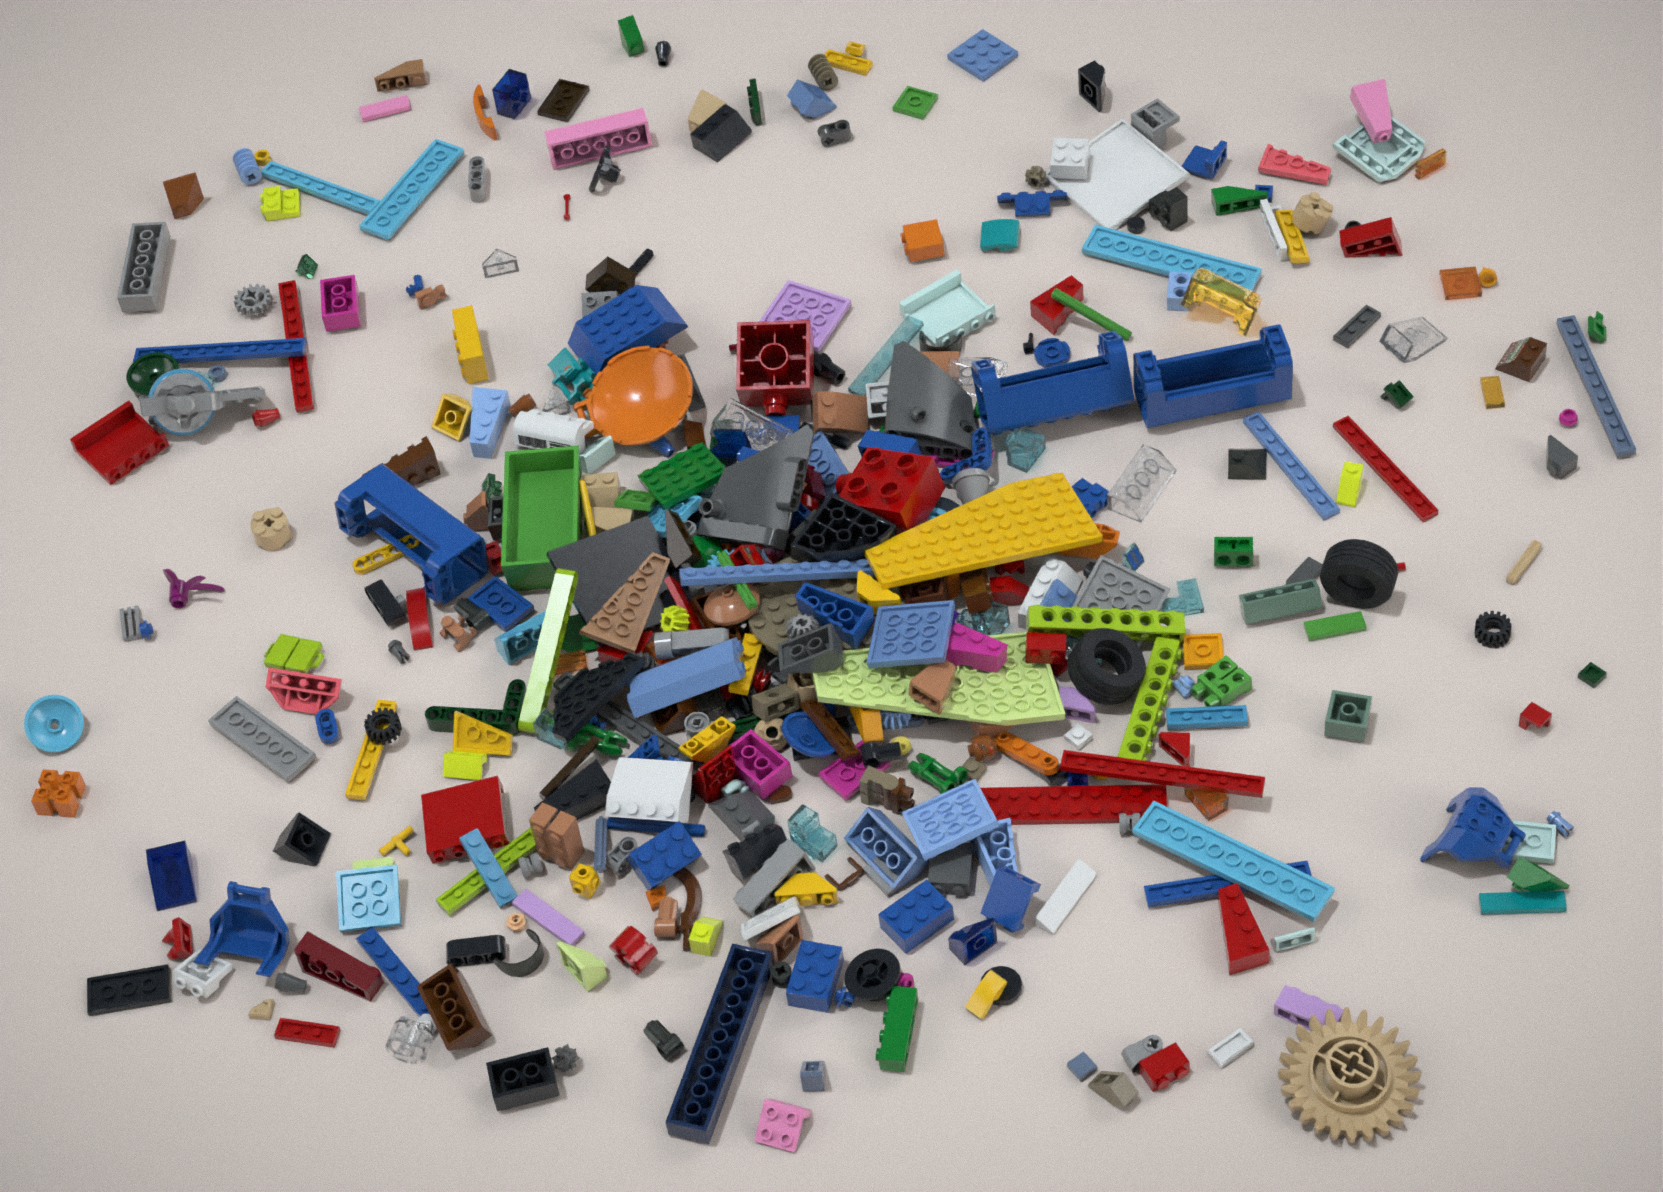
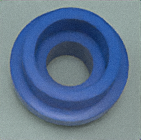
M147 620L139 624L142 638L151 639V634H154L151 623H147Z

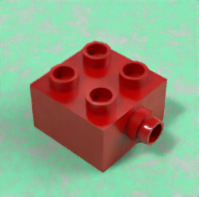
M810 320L737 322L736 391L741 407L763 406L765 416L786 415L788 405H810V400H812L814 395V335Z
M871 447L866 449L853 473L841 474L836 481V492L840 497L897 525V535L926 522L945 490V485L933 457Z

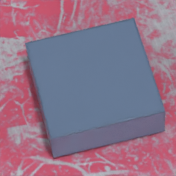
M1084 1051L1067 1062L1069 1070L1080 1081L1097 1070V1065Z

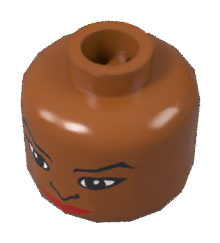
M989 734L972 737L971 745H967L969 756H974V759L979 762L992 760L995 754L998 753L996 740L991 738Z

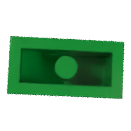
M631 15L618 20L621 43L628 56L631 57L644 52L643 40L634 16Z

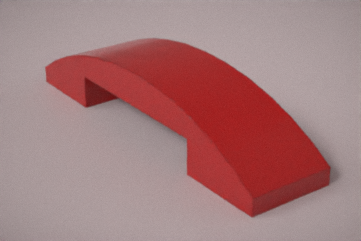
M424 587L407 590V611L413 649L416 651L432 648L426 591Z

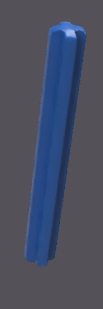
M609 817L607 827L609 829L661 833L677 822ZM681 823L689 835H705V825Z

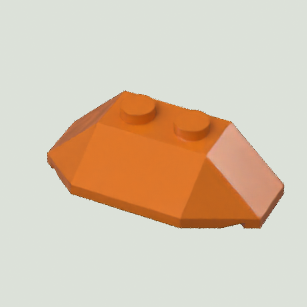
M1095 523L1103 536L1101 543L1059 551L1057 553L1069 557L1098 559L1100 555L1103 556L1117 546L1120 531L1114 530L1105 524Z

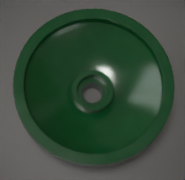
M162 352L149 353L141 356L131 364L127 371L126 380L133 392L147 396L152 385L161 375L168 371L179 369V365L175 358L169 354Z

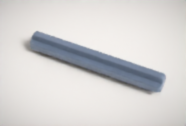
M599 816V819L595 821L594 870L602 873V871L606 870L607 819Z

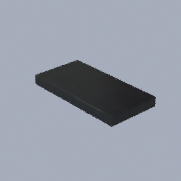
M168 964L87 978V1013L89 1016L171 1002L170 967Z

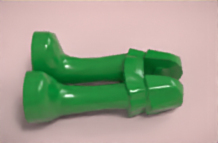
M588 723L567 743V750L576 751L580 745L584 746L591 739V737L584 734H589L603 739V741H599V745L595 750L609 756L620 757L623 753L620 747H626L628 740L611 730L607 732Z
M919 753L916 756L918 762L911 761L908 764L909 770L922 781L927 780L940 790V794L964 784L968 776V769L963 766H959L952 771L940 764L935 758L923 753ZM933 772H936L946 780L944 781L940 779L939 777L934 775Z

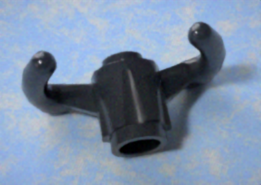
M609 145L604 147L589 186L590 192L595 190L599 178L610 182H616L621 169L612 164L609 153L611 147Z

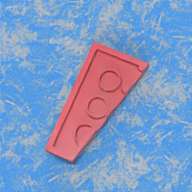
M1268 144L1258 172L1327 185L1331 168L1312 160L1309 162L1305 161L1299 155L1292 156L1287 154L1286 150H1277L1273 148V145Z

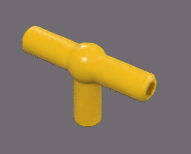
M408 826L398 835H394L388 843L379 849L380 854L384 856L396 846L405 856H408L411 850L404 844L403 840L414 832L413 828Z

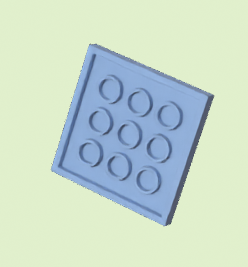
M976 779L902 812L924 860L934 858L938 854L954 849L964 842L971 841L975 837L991 832L999 827V823Z

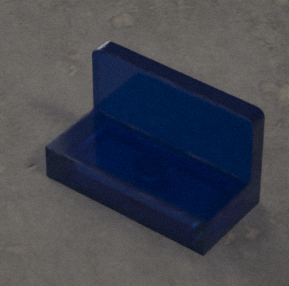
M715 429L713 431L718 443L711 452L716 458H737V453L742 449V446L752 448L743 429Z

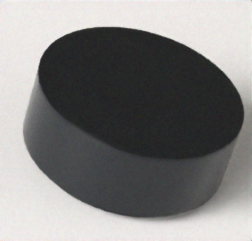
M1140 217L1130 218L1127 222L1128 231L1133 234L1143 232L1145 221Z

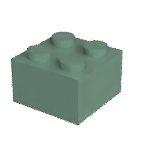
M1332 690L1325 720L1324 736L1365 742L1371 714L1372 696Z

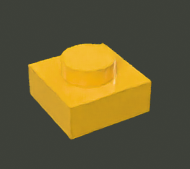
M849 41L845 52L858 57L864 53L866 45Z

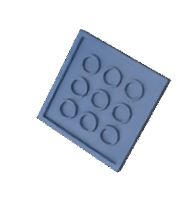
M954 600L878 607L867 659L868 668L945 662L955 611Z

